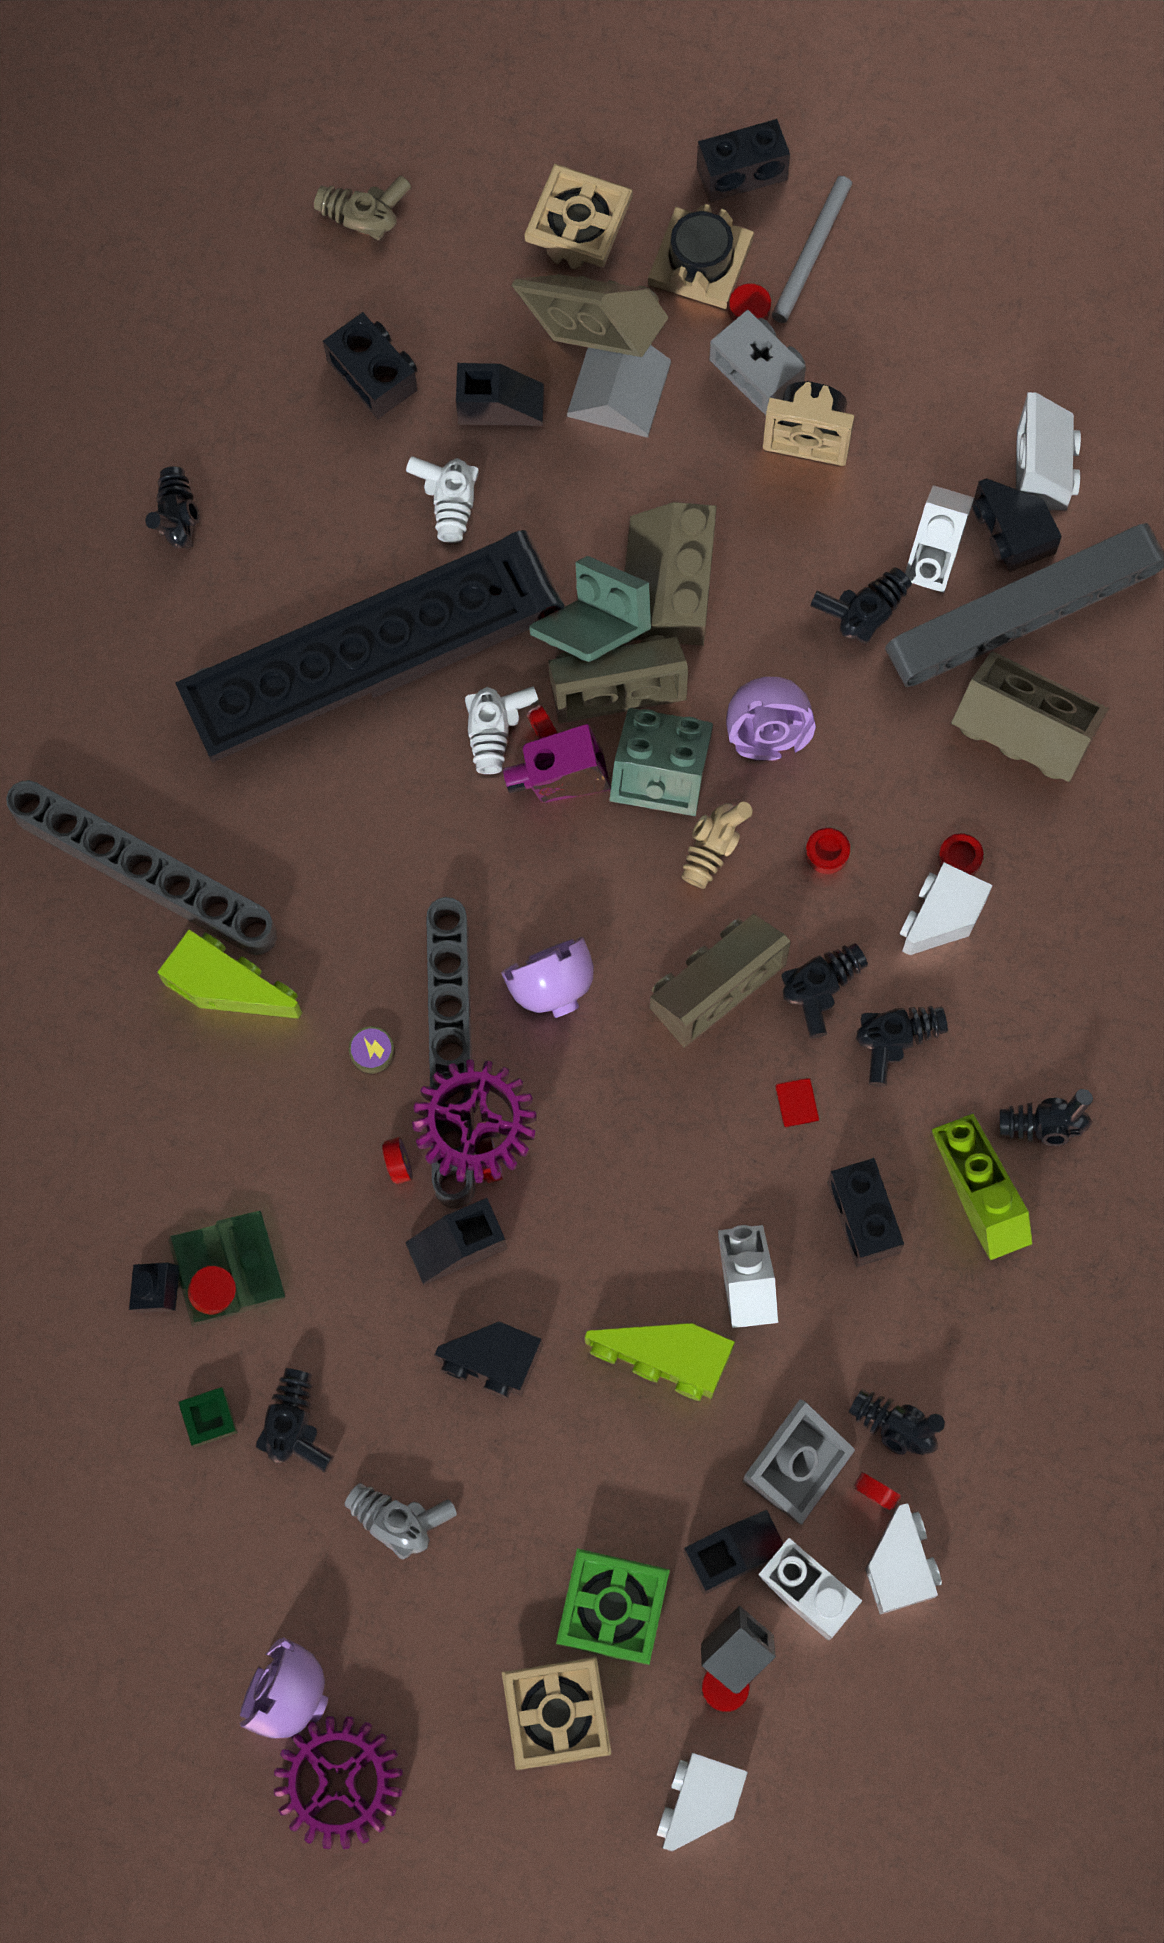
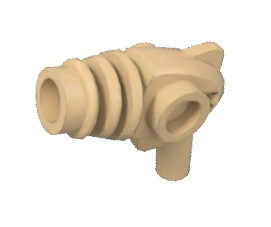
M740 802L733 806L731 803H725L717 807L710 817L703 815L699 819L692 833V838L696 839V847L690 846L688 849L690 855H687L686 861L689 864L683 865L684 872L681 876L683 880L696 887L706 888L708 881L713 880L710 874H715L718 871L716 867L720 868L724 864L718 857L722 855L729 856L737 846L740 834L735 832V828L751 817L753 810L750 804Z

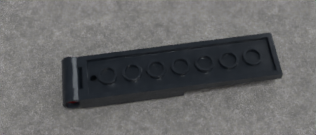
M516 531L495 543L177 681L175 684L206 752L213 763L371 693L373 698H376L530 629L529 626L558 610L564 609L565 605L528 531Z

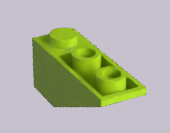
M188 930L157 972L166 986L199 1008L297 1019L302 1015L299 1003L296 1001L298 997L296 992L280 981H276L274 985L270 984L260 977L262 971L255 964L242 956L237 961L224 953L226 947L206 932L200 937L191 930Z
M970 1114L933 1128L932 1134L970 1224L989 1259L993 1260L1032 1245L1029 1211L975 1115Z
M693 1323L588 1330L585 1335V1344L592 1346L590 1354L612 1364L616 1363L617 1358L634 1365L632 1372L638 1376L656 1383L660 1377L677 1384L675 1387L676 1392L696 1401H700L702 1395L712 1399L735 1344L734 1341Z

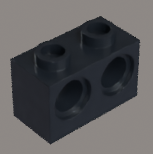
M777 119L698 141L697 170L709 203L788 180L790 152Z
M362 312L324 339L323 345L326 359L373 415L379 419L418 391L415 376L418 370L414 361L405 351L398 353L391 345L392 339L385 327L379 321L372 323ZM359 345L369 346V348L363 352H355L352 350L353 348ZM387 374L395 376L389 382L378 380L381 376Z
M875 1158L831 1171L827 1183L856 1267L900 1254L904 1241Z

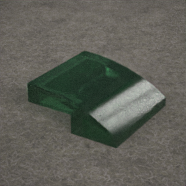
M261 1210L218 1220L214 1226L170 1236L168 1242L174 1264L180 1265L179 1282L192 1327L237 1315L285 1298ZM208 1266H217L228 1271L236 1285L235 1297L231 1304L223 1312L214 1315L204 1314L196 1310L188 1297V1286L197 1271Z

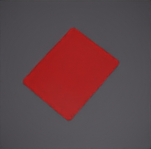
M810 1078L776 1084L775 1087L784 1127L819 1121Z

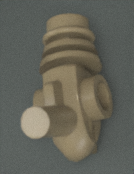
M399 176L385 192L377 187H371L368 193L355 191L353 195L351 189L337 188L335 190L334 186L329 188L320 186L315 197L314 209L320 211L323 216L328 215L329 218L335 220L338 224L343 223L349 229L368 234L374 239L380 240L385 232L390 231L396 225V216L392 212V208L411 189V185L404 177Z

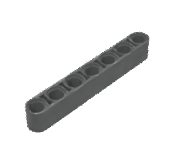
M1144 523L1134 526L908 630L892 639L886 645L885 650L905 687L918 685L1157 574L1164 569V550L1149 524Z
M30 780L20 781L9 789L6 796L7 806L18 825L24 830L247 953L261 955L270 951L275 945L277 930L269 912L259 904L37 782ZM31 799L40 800L38 807L34 811L29 813L21 812L22 805L26 801ZM72 819L77 821L72 831L68 833L57 832L62 822ZM104 840L115 841L113 848L105 854L94 853L96 846ZM144 860L152 862L148 872L142 875L132 873L133 866L136 863ZM178 881L190 883L188 890L184 894L177 896L169 894V890L174 883ZM222 901L228 904L226 911L222 915L212 917L206 914L208 907L215 902ZM254 922L266 925L265 931L258 937L250 938L244 935L245 929Z
M443 897L434 901L428 908L426 916L430 1087L435 1090L438 1088L433 1081V1074L438 1072L448 1080L451 1078L448 1070L449 1064L455 1063L460 1074L467 1072L466 1061L472 1059L469 926L464 906L458 900L450 897ZM445 915H454L459 919L458 925L451 930H442L436 926V923ZM451 957L460 961L459 968L452 973H443L437 969V965L444 958ZM448 1000L457 1001L462 1006L459 1013L451 1017L443 1016L438 1012L439 1006ZM446 1044H458L462 1047L463 1051L457 1059L449 1061L439 1056V1051ZM473 1088L463 1090V1098L454 1105L466 1103L473 1094ZM474 1116L472 1119L467 1120L470 1139L474 1129ZM437 1120L436 1128L441 1138L449 1131H458L448 1127L447 1122ZM461 1146L454 1150L460 1152ZM444 1158L432 1163V1183L440 1203L454 1209L464 1207L470 1203L475 1193L474 1171L467 1170L466 1185L462 1191L456 1194H449L442 1190V1183L448 1176L456 1175L458 1167L453 1166L451 1171L444 1176L439 1171L440 1164Z

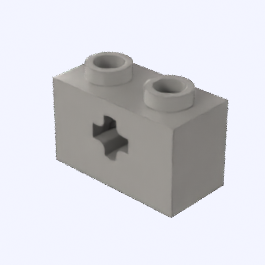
M746 310L710 342V361L765 415L769 398L783 400L784 391L788 385L804 381L806 365L801 354L792 346L786 347L776 337L773 327L765 319H757L749 310Z

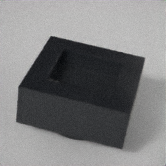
M168 1262L134 1264L129 1310L140 1313L176 1311L180 1265Z

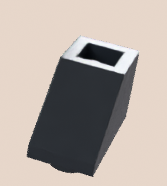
M457 363L456 409L458 425L543 426L544 383L500 363Z
M987 478L978 482L972 504L974 514L980 524L986 523L991 534L990 545L992 551L999 561L1004 560L1009 572L1056 554L1062 535L1044 499Z
M488 1198L445 1215L405 1242L423 1285L507 1249L505 1237Z
M498 1321L438 1346L434 1355L437 1362L443 1364L442 1372L462 1381H466L468 1375L485 1381L483 1387L485 1390L509 1399L511 1392L522 1397L543 1343L541 1338Z
M765 1510L731 1524L685 1547L683 1553L705 1595L767 1564L784 1543L768 1511Z

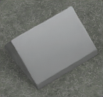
M652 345L649 346L643 357L588 347L568 408L567 417L648 438L671 366V360Z
M800 1399L747 1471L742 1482L795 1522L802 1525L855 1449L812 1407Z

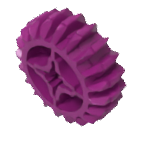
M468 1059L466 1061L467 1072L460 1074L456 1064L451 1063L448 1065L451 1077L448 1080L438 1072L433 1074L432 1077L438 1088L437 1090L429 1086L421 1088V1095L430 1103L416 1102L414 1104V1112L424 1117L412 1122L414 1131L425 1133L416 1139L419 1149L432 1147L425 1156L429 1164L444 1158L439 1168L440 1174L444 1176L451 1171L453 1166L458 1167L456 1178L459 1182H464L467 1170L474 1171L475 1182L482 1183L484 1179L483 1170L489 1168L493 1178L499 1179L501 1178L499 1163L503 1162L507 1168L514 1170L517 1167V1162L511 1153L514 1152L524 1157L529 1153V1148L519 1139L533 1140L535 1138V1130L525 1124H531L537 1120L536 1112L523 1110L533 1103L532 1095L530 1093L517 1095L523 1088V1081L520 1078L506 1084L510 1074L508 1068L503 1067L496 1076L492 1075L493 1064L489 1060L484 1062L482 1072L475 1071L474 1060ZM475 1088L471 1098L466 1103L461 1105L449 1104L448 1107L443 1106L454 1094L466 1089ZM489 1091L497 1094L506 1102L511 1110L513 1122L502 1120V1115L495 1114L488 1109ZM480 1103L482 1122L486 1121V1123H478L476 1129H473L470 1139L467 1120L472 1119ZM437 1120L447 1122L448 1127H452L462 1134L460 1152L448 1146L440 1137L436 1128ZM501 1135L507 1136L503 1143L495 1149L483 1154L474 1155L479 1143L483 1139L488 1137L500 1138Z
M329 1716L326 1717L325 1721L326 1733L322 1734L319 1726L315 1722H311L307 1725L312 1737L310 1741L307 1742L299 1733L292 1736L293 1742L300 1748L297 1754L287 1749L281 1751L280 1756L292 1762L290 1770L275 1768V1776L288 1778V1787L275 1788L274 1796L283 1797L289 1795L291 1802L282 1805L279 1808V1813L281 1816L296 1811L298 1817L289 1825L291 1831H298L305 1823L310 1826L305 1834V1842L313 1843L320 1831L324 1833L322 1840L324 1849L332 1848L335 1834L340 1835L342 1848L350 1849L352 1846V1832L356 1831L358 1839L361 1843L365 1844L370 1841L369 1833L365 1828L366 1825L370 1823L378 1832H382L386 1828L384 1822L377 1817L380 1811L387 1815L395 1816L397 1809L393 1805L385 1803L387 1795L393 1797H401L403 1795V1789L389 1787V1778L402 1777L403 1770L401 1768L388 1770L386 1763L396 1759L398 1753L395 1749L389 1750L384 1754L380 1753L378 1749L388 1739L385 1734H379L372 1742L367 1739L372 1731V1724L365 1722L358 1734L353 1733L354 1718L346 1716L342 1731H337L335 1717ZM335 1741H348L362 1748L354 1757L339 1765L331 1762L318 1750L321 1746ZM308 1760L318 1774L320 1783L318 1790L311 1797L312 1799L305 1804L300 1782L302 1770ZM372 1760L377 1773V1790L374 1800L370 1805L359 1791L357 1782L359 1775L366 1768L365 1766ZM322 1764L328 1770L333 1771L336 1769L337 1774H341L342 1769L349 1771L356 1764L345 1781L346 1786L349 1788L348 1792L355 1798V1801L349 1794L342 1796L341 1791H336L335 1796L328 1794L321 1801L329 1792L328 1788L332 1784L331 1779L328 1777L329 1773L323 1768ZM340 1800L350 1808H353L360 1817L352 1822L339 1825L325 1822L316 1817V1815L333 1801Z

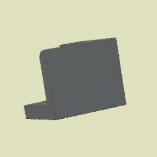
M740 1605L701 1643V1666L733 1693H739L776 1658L774 1634Z

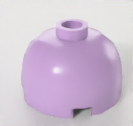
M761 677L741 686L732 696L726 714V726L730 743L735 744L736 752L741 756L753 760L780 759L782 755L778 751L788 750L793 746L796 753L811 741L816 729L813 711L806 693L794 682L782 677Z
M580 937L575 942L571 939L533 954L526 961L527 965L519 968L518 964L515 963L501 973L513 998L523 1008L535 1013L552 1011L554 1017L557 1018L579 1008L577 999L588 992L593 981L594 966L583 937Z
M281 1638L271 1646L266 1654L274 1658L271 1664L265 1670L257 1668L245 1694L240 1711V1716L246 1718L240 1723L241 1727L271 1739L291 1737L301 1732L309 1721L317 1723L322 1717L328 1702V1697L322 1694L325 1678L322 1667L317 1659L302 1646L286 1638Z

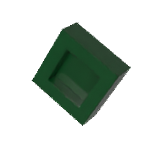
M223 1387L178 1402L193 1448L238 1433Z

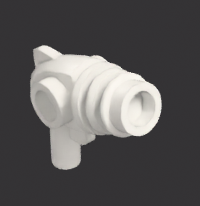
M411 456L406 472L426 479L424 485L425 492L428 495H434L437 538L446 543L461 542L463 534L467 530L466 525L471 514L470 509H472L474 503V485L478 477V468L467 465L458 458L450 460L444 467H440Z
M534 686L500 697L495 689L486 687L479 690L477 694L465 697V704L469 713L468 737L471 738L470 746L475 756L473 762L476 764V771L478 773L496 774L502 771L509 726L517 725L519 722L517 710L539 703Z

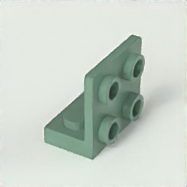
M586 556L575 562L578 600L529 626L530 635L547 642L549 645L564 650L583 661L597 660L605 653L622 644L631 642L635 637L651 629L649 582L590 556Z
M629 708L614 760L609 801L696 817L713 723L694 717H680L657 713L648 709Z

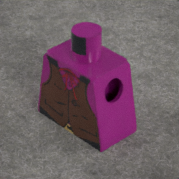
M588 724L526 743L522 748L525 763L503 768L506 787L510 794L532 788L540 801L544 803L611 790L603 749Z

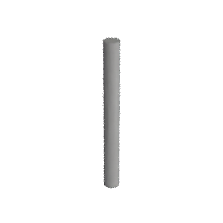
M845 176L837 177L772 313L774 320L780 323L787 322L852 186V181Z

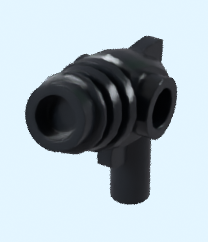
M171 466L160 471L157 493L158 511L150 512L146 516L145 522L147 527L158 530L161 535L165 536L174 548L187 549L193 547L192 534L194 525L200 522V514L196 504L193 502V493L188 485L189 479L185 474V470L181 467Z
M893 567L889 572H884L883 577H879L869 583L868 587H864L857 595L848 589L843 592L838 600L817 591L811 602V607L840 619V631L844 637L857 639L867 644L876 629L891 617L892 611L896 610L902 597L907 595V590L912 586V583L902 570Z
M856 943L848 947L844 945L842 952L837 949L833 950V954L830 951L824 953L825 960L820 955L814 957L801 967L785 971L781 975L784 984L783 997L790 1004L802 1005L811 1039L827 1035L822 1012L834 1006L835 1002L832 995L840 990L839 984L844 987L848 984V980L854 978V973L859 975L861 970L868 966L864 953Z
M929 1006L927 1009L928 1014L924 1007H918V1013L915 1007H909V1016L904 1008H896L883 1013H864L861 1015V1027L857 1030L856 1040L861 1046L871 1049L870 1085L878 1087L887 1086L889 1063L902 1061L904 1057L903 1050L913 1047V1039L919 1045L923 1043V1037L925 1041L931 1039V1031L935 1038H938L939 1034L948 1033L947 1019L942 1006L936 1008Z
M1080 1089L1069 1103L1062 1098H1048L1043 1100L1041 1104H1038L1035 1113L1032 1112V1102L1027 1103V1113H1023V1104L1018 1106V1113H1014L1013 1106H1009V1109H1000V1136H1009L1010 1139H1013L1014 1131H1018V1139L1023 1140V1131H1027V1141L1032 1142L1033 1131H1035L1038 1140H1042L1045 1145H1065L1069 1142V1138L1081 1136L1091 1127L1093 1121L1085 1111L1092 1103L1093 1096L1088 1090Z
M285 1368L284 1376L279 1381L286 1384V1386H278L276 1391L284 1395L273 1394L272 1400L281 1404H269L264 1429L256 1442V1448L266 1452L268 1458L276 1464L286 1462L294 1454L325 1473L331 1465L334 1456L313 1444L318 1435L317 1429L308 1425L310 1414L299 1409V1407L311 1408V1403L302 1400V1398L311 1399V1393L304 1391V1389H311L313 1387L310 1384L312 1374Z
M864 1389L859 1392L849 1413L856 1417L857 1422H860L865 1417L863 1425L866 1429L874 1422L870 1433L873 1435L881 1426L882 1443L890 1451L899 1455H904L907 1451L924 1455L933 1453L938 1449L935 1434L941 1432L945 1427V1421L941 1415L932 1414L925 1417L919 1409L908 1404H904L902 1407L897 1405L890 1411L894 1402L893 1399L889 1398L884 1406H882L885 1397L879 1396L876 1401H873L875 1392L869 1393Z

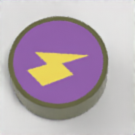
M369 1026L358 1030L352 1036L349 1043L351 1060L362 1072L370 1074L379 1073L385 1070L393 1061L395 1054L393 1041L390 1035L379 1027Z

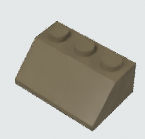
M560 274L517 278L512 283V287L553 341L643 357L669 318L658 303V296L645 286L633 287L621 285L615 281L603 282L591 280L585 276L573 277Z
M672 502L630 516L625 572L649 582L651 629L635 637L633 640H643L650 636L663 635L666 638L677 637L680 644L704 646L715 533V505Z
M650 636L643 639L639 644L628 646L622 644L605 653L601 658L589 662L580 660L568 652L559 654L556 659L548 660L549 677L559 724L625 712L629 708L641 709L684 701L687 697L688 666L677 637Z
M991 651L971 679L951 724L959 727L961 732L971 739L985 740L999 747L1000 751L1009 758L1015 760L1023 759L1037 766L1044 775L1052 779H1063L1070 782L1109 708Z
M755 914L751 915L744 922L740 918L734 920L720 933L722 940L710 949L706 946L699 948L687 959L686 964L688 967L676 977L670 973L654 985L651 990L654 994L650 997V1009L685 1048L786 966L791 941L785 934Z

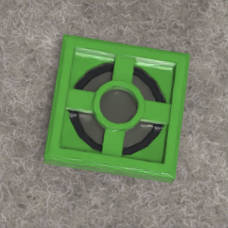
M577 1548L556 1644L580 1649L591 1654L604 1655L613 1659L650 1665L670 1569Z

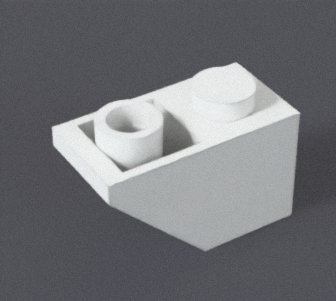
M933 485L924 507L905 571L911 583L944 593L974 497Z
M943 863L938 876L929 873L919 893V897L925 899V902L919 914L910 911L900 932V935L906 937L902 952L913 955L968 937L993 885L946 863Z
M740 1225L732 1229L718 1230L725 1290L732 1328L778 1323L775 1276L763 1225Z
M908 1503L898 1506L894 1511L865 1568L880 1615L933 1599L938 1596L936 1586L942 1585L935 1559L933 1557L926 1559L921 1544L922 1540L927 1539V1534L920 1513H911Z
M790 1538L787 1539L758 1574L794 1612L828 1641L837 1633L862 1602L858 1596Z
M695 1753L691 1754L689 1762L680 1760L671 1787L680 1791L674 1809L665 1807L656 1834L665 1838L662 1848L674 1851L733 1820L748 1772Z

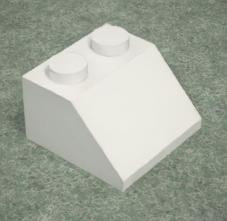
M1028 392L1017 428L1016 489L1044 499L1049 510H1067L1071 496L1078 495L1080 470L1073 469V456L1079 455L1081 432L1080 430H1073V413L1038 393Z

